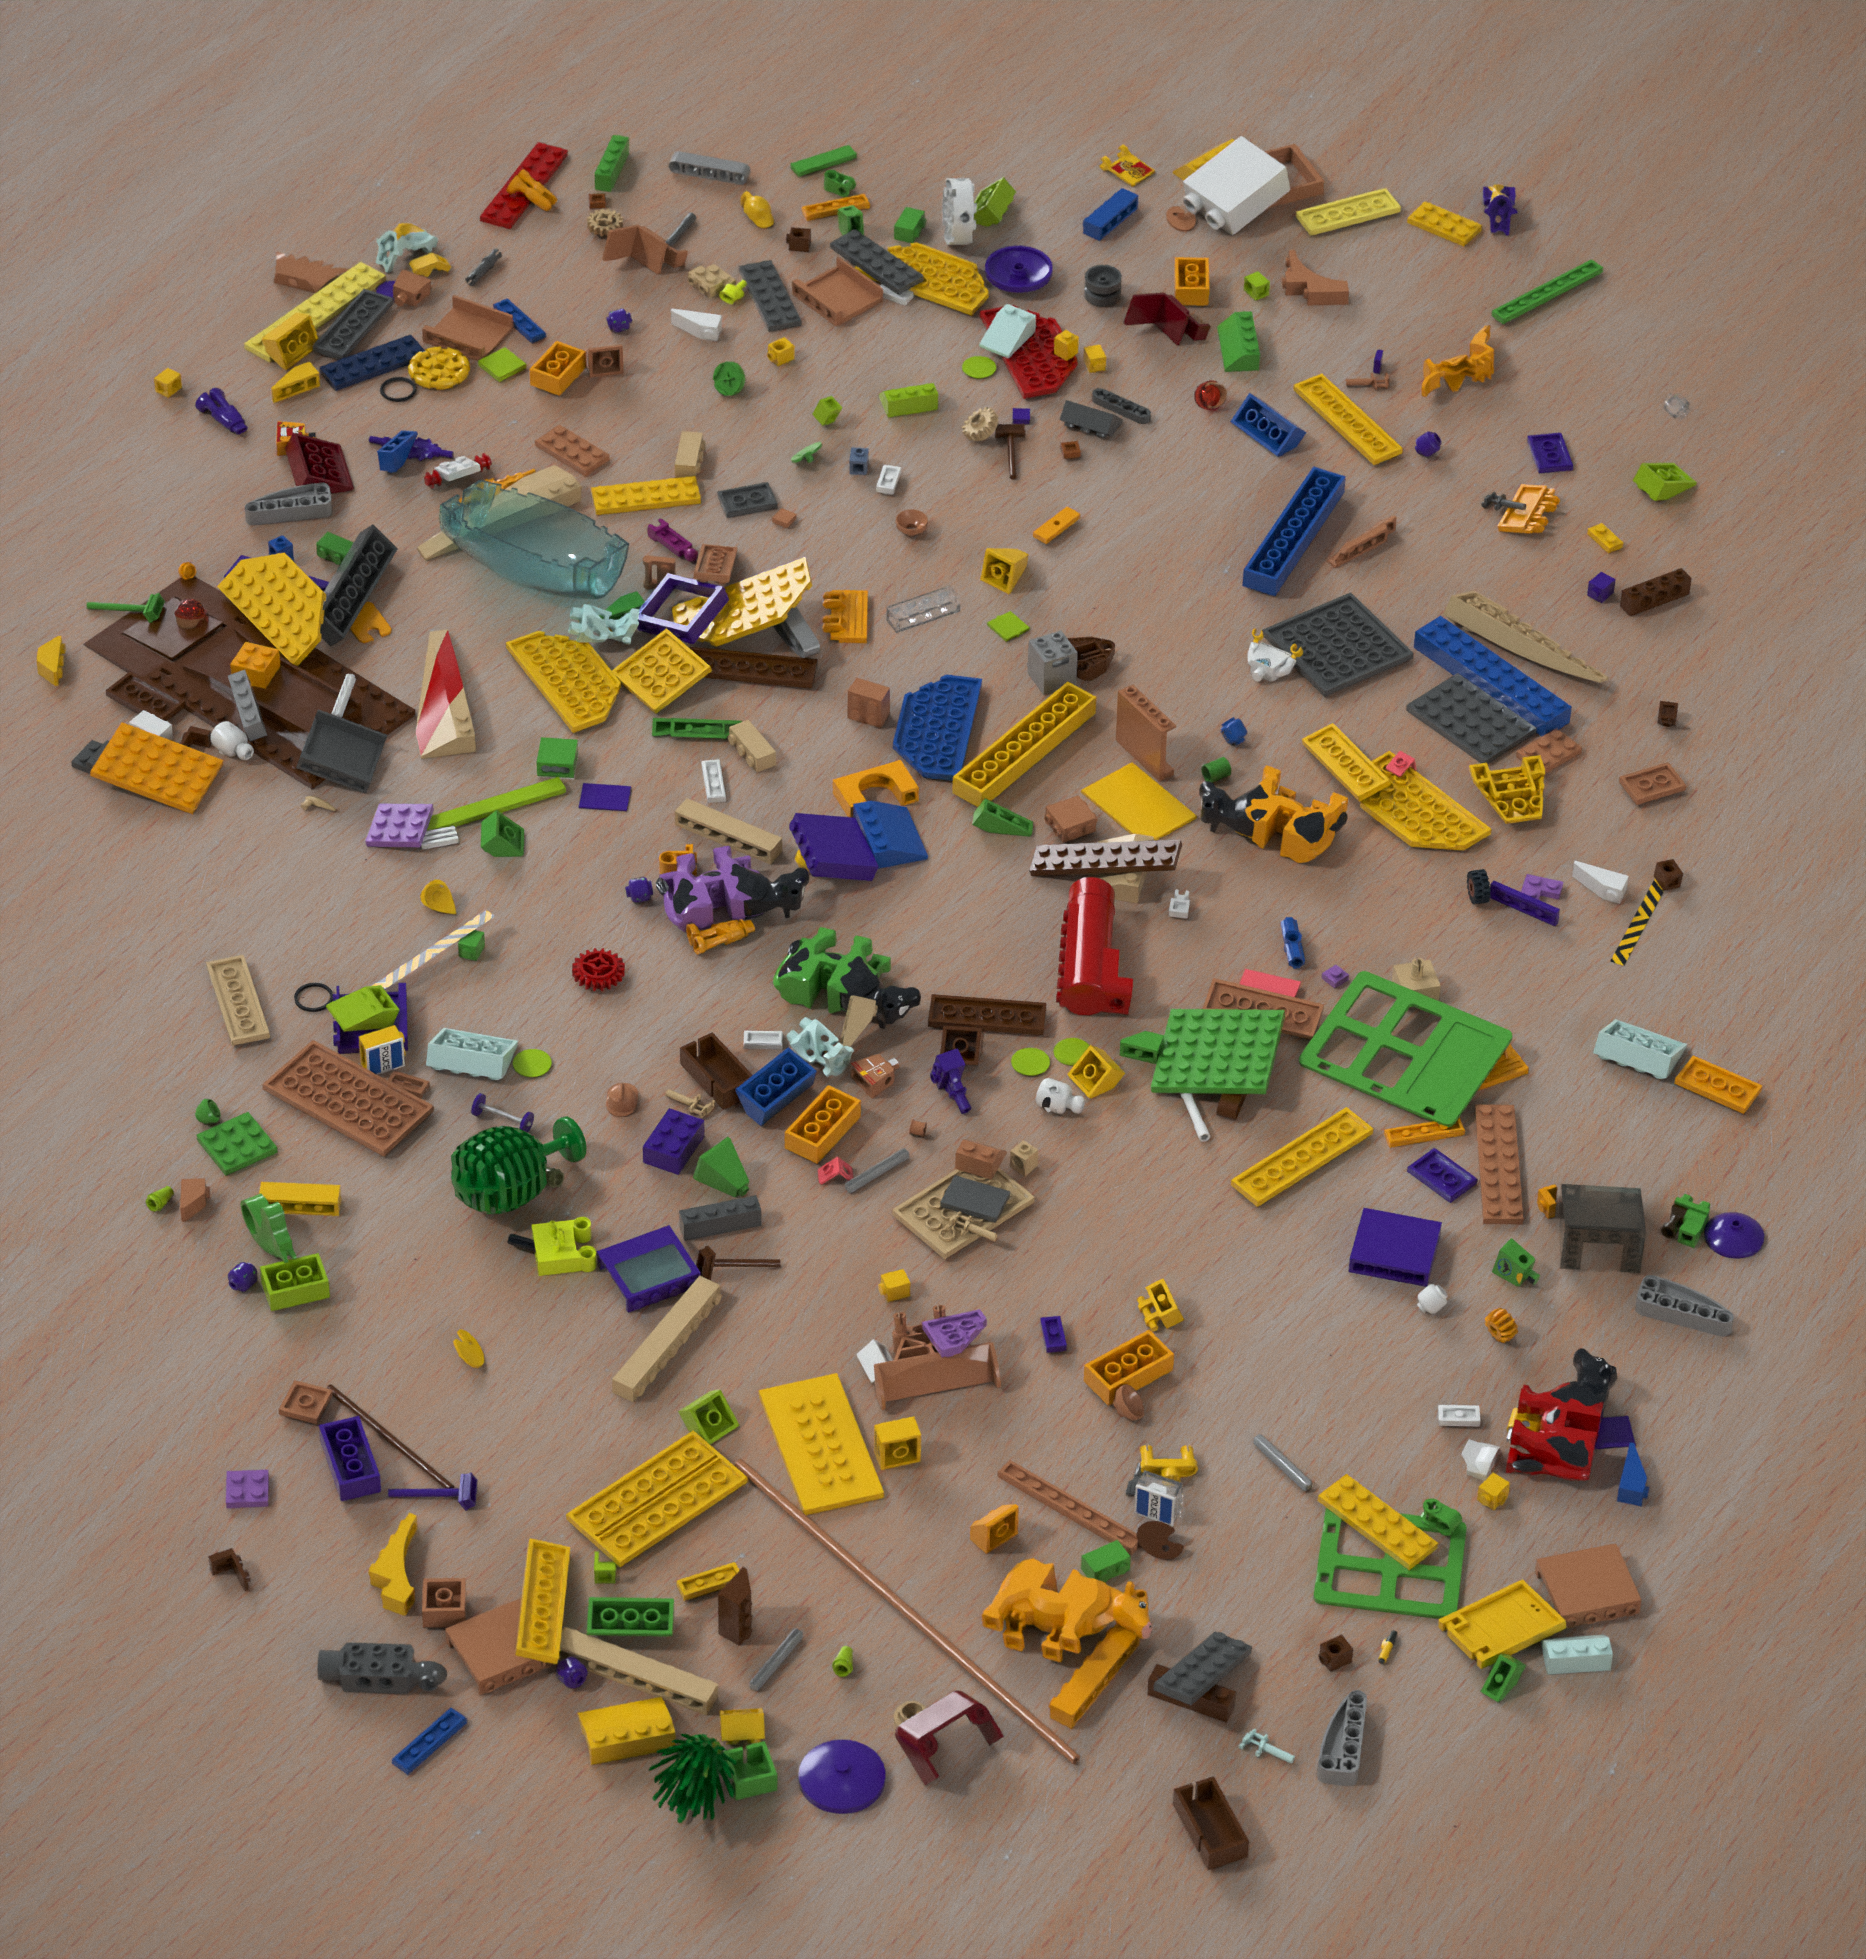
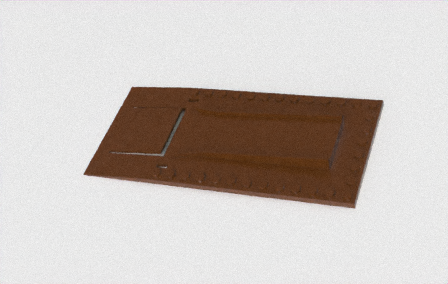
M195 576L187 580L179 578L159 592L165 602L158 619L152 623L148 622L143 612L131 611L84 643V646L125 672L131 671L185 701L184 709L215 728L219 723L228 721L245 734L246 732L228 679V675H231L230 664L245 642L277 649L222 591ZM148 600L142 603L141 605H146ZM185 609L184 616L195 617L203 614L204 619L200 620L194 628H181L176 622V613ZM221 626L224 627L222 630L211 636L209 639L195 647L193 650L182 656L174 663H171L167 659L159 656L158 654L144 647L146 646L156 651L157 653L173 660L179 655H181L183 652L194 646L196 643L207 637L209 634L220 628ZM314 648L298 666L292 664L279 651L281 666L266 689L252 686L267 735L253 741H249L248 738L247 744L253 747L256 755L312 790L326 779L300 770L296 766L317 710L332 714L347 674H354L356 681L342 718L389 735L416 714L415 709L317 648Z

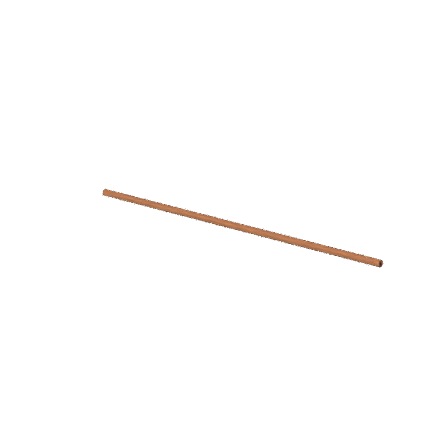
M742 1459L736 1461L734 1466L747 1476L751 1482L1072 1764L1079 1761L1080 1756L746 1462Z

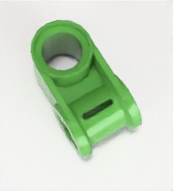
M827 170L824 173V189L827 192L847 197L850 190L856 187V181L851 176L844 175L836 170Z
M1430 1498L1424 1501V1512L1421 1514L1422 1523L1437 1530L1442 1535H1451L1462 1522L1461 1514L1436 1499Z

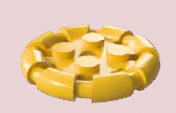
M431 347L425 349L424 352L420 351L412 357L408 365L409 376L416 384L427 389L436 388L437 390L453 388L455 384H461L468 377L470 371V363L467 357L463 356V353L449 347L447 349Z

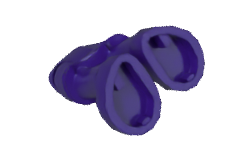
M212 388L209 394L204 392L197 399L195 407L198 411L206 412L209 409L212 412L211 416L231 432L239 435L248 429L241 414L234 405H230L227 402L225 393L220 388Z

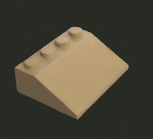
M1131 834L1101 840L1098 842L1106 843L1151 841L1154 840V837L1141 834ZM1147 872L1088 874L1087 877H1095L1107 881L1115 891V900L1138 903Z

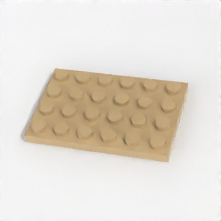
M998 1168L992 1180L956 1169L892 1209V1215L942 1258L946 1259L981 1237L970 1231L964 1237L961 1236L964 1226L957 1223L949 1231L946 1230V1225L949 1224L950 1218L958 1212L940 1207V1201L955 1175L1010 1191V1198L996 1223L973 1216L972 1224L989 1231L1033 1204L1035 1197L1000 1168ZM962 1213L963 1216H966V1217L969 1218L970 1215H967V1214H963V1213ZM959 1219V1221L962 1222V1223H965V1222H966V1221H964V1220H962V1219Z

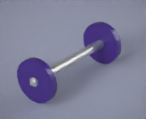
M479 1093L474 1099L471 1108L472 1115L479 1116L484 1109L520 1123L521 1130L530 1131L534 1122V1114L532 1112H527L521 1119L485 1105V1094Z

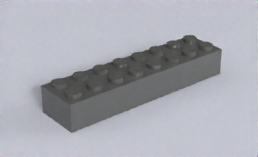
M374 524L359 533L324 590L326 601H323L324 619L320 627V633L322 634L321 638L330 646L345 638L398 549Z

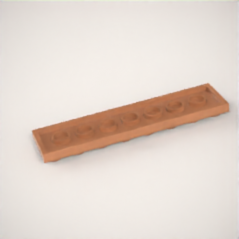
M1475 1104L1483 1224L1523 1225L1514 1105Z

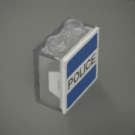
M1144 1470L1136 1485L1134 1513L1173 1526L1177 1518L1182 1517L1184 1506H1182L1185 1497L1183 1483Z

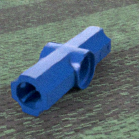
M1286 917L1280 922L1284 952L1287 955L1288 965L1293 967V969H1297L1305 965L1301 943L1302 935L1299 932L1297 920L1293 919V917Z

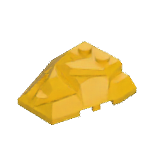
M1541 755L1523 757L1521 767L1493 771L1489 770L1487 763L1469 765L1473 783L1505 824L1542 819L1545 767Z

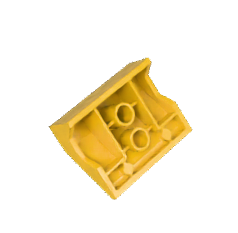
M662 1696L578 1713L583 1735H585L591 1765L656 1753L659 1749L676 1745V1743L671 1742L676 1739L675 1729Z

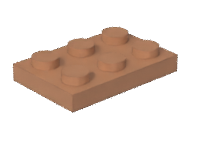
M1556 728L1518 750L1516 757L1522 761L1523 757L1541 755L1546 774L1582 753V747Z
M1669 762L1623 775L1619 778V783L1636 805L1686 790V784Z

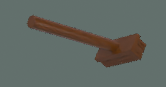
M998 424L995 430V438H1007L1010 479L1015 480L1017 475L1014 438H1025L1024 424Z
M709 1246L699 1250L696 1262L701 1276L708 1280H711L713 1267H780L781 1264L780 1259H715L716 1253Z

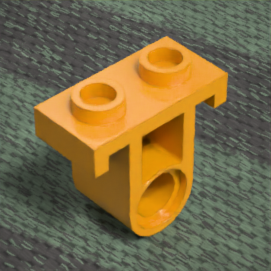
M686 844V851L662 852L659 856L660 874L677 871V856L692 853L695 857V863H697V852H693V844ZM697 865L696 869L692 872L694 876H697Z

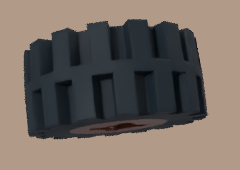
M1484 869L1468 872L1467 889L1472 904H1482L1490 901V882Z

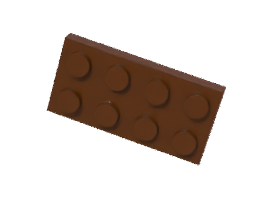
M131 671L106 690L107 697L138 714L144 710L164 721H168L185 707L183 699Z

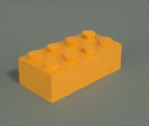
M828 1085L785 1131V1149L818 1164L861 1117V1100Z
M1147 1330L1085 1364L1084 1382L1110 1406L1115 1400L1117 1389L1124 1384L1132 1386L1137 1391L1173 1371L1174 1353L1150 1330Z

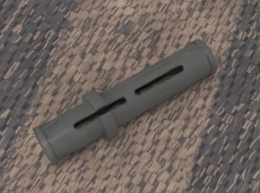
M493 249L488 256L482 259L479 266L466 277V283L472 280L469 286H474L489 269L495 266V262L502 257L501 252L495 255L499 251L498 249Z

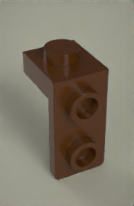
M190 726L187 732L183 734L179 744L187 747L195 744L210 748L212 744L210 740L211 731Z
M232 1548L208 1556L212 1575L233 1569L244 1591L249 1590L248 1582L251 1581L247 1569L243 1570L242 1559L240 1555L235 1554Z

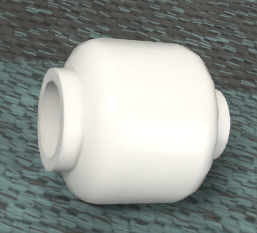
M1430 1284L1418 1294L1419 1303L1417 1305L1422 1312L1435 1314L1447 1304L1446 1298L1448 1295L1440 1285Z

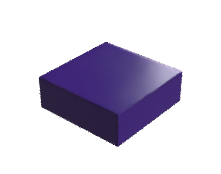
M1379 349L1376 350L1373 372L1375 374H1380L1383 362V350Z
M1013 408L1012 424H1030V408Z

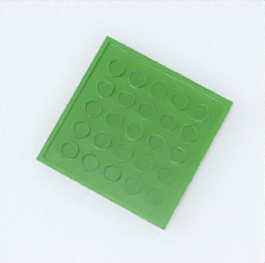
M1171 1009L1164 1034V1042L1160 1049L1151 1083V1092L1266 1094L1285 1019V1011Z

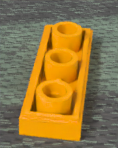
M1066 506L1033 532V537L1042 543L1048 544L1078 521L1080 513Z

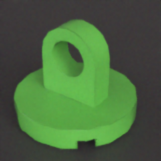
M733 361L720 363L713 373L714 387L724 396H734L744 387L746 381L744 371L739 364Z

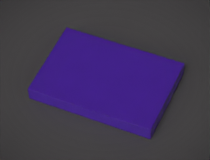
M1562 433L1527 436V442L1539 474L1573 470V463Z
M1433 1148L1407 1167L1409 1174L1449 1203L1456 1200L1478 1182L1476 1177L1436 1148Z

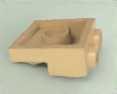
M715 264L707 268L700 265L688 272V283L708 298L718 295L728 283L736 285V279Z

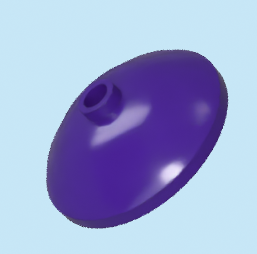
M1726 1212L1718 1214L1708 1221L1704 1231V1238L1707 1245L1717 1254L1728 1258L1741 1259L1756 1254L1762 1248L1764 1231L1761 1225L1752 1217L1738 1212Z

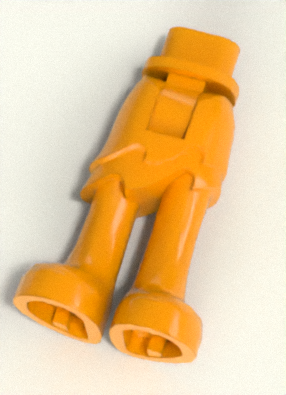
M739 919V922L738 920L718 922L717 924H712L711 928L706 930H698L694 923L686 925L688 941L693 946V950L697 955L722 943H725V945L731 944L747 937L748 933L755 932V926L752 921H744L743 919Z

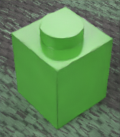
M474 930L460 939L458 942L459 957L477 961L485 947L484 932Z

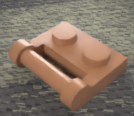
M650 555L643 557V565H645L643 586L645 589L656 588L668 573L676 575L675 558ZM652 565H657V579H652Z

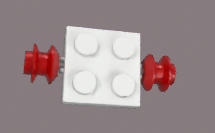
M482 453L481 458L476 455L474 461L465 456L457 457L453 462L440 463V466L434 468L433 474L426 472L424 482L427 487L429 486L433 489L434 484L441 486L443 479L452 481L478 471L483 472L484 467L489 470L492 461L490 456Z

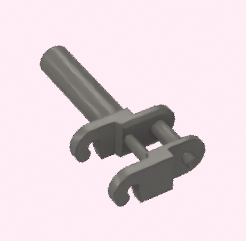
M1496 492L1487 495L1484 498V502L1481 503V506L1486 508L1492 502H1496L1497 504L1494 505L1495 510H1499L1502 506L1526 510V504L1506 500L1505 494L1499 496Z

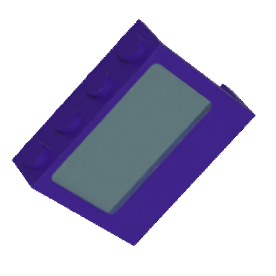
M670 1225L597 1251V1265L600 1270L606 1268L626 1299V1311L628 1313L686 1292L696 1279L701 1276V1272Z

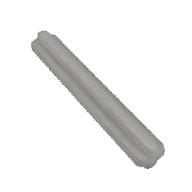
M902 1148L846 1182L845 1189L849 1193L854 1192L907 1160L910 1154L909 1151Z
M1262 1434L1254 1437L1253 1443L1301 1489L1308 1491L1312 1488V1481Z
M797 1628L792 1630L749 1682L751 1689L754 1691L760 1690L803 1638L801 1630Z

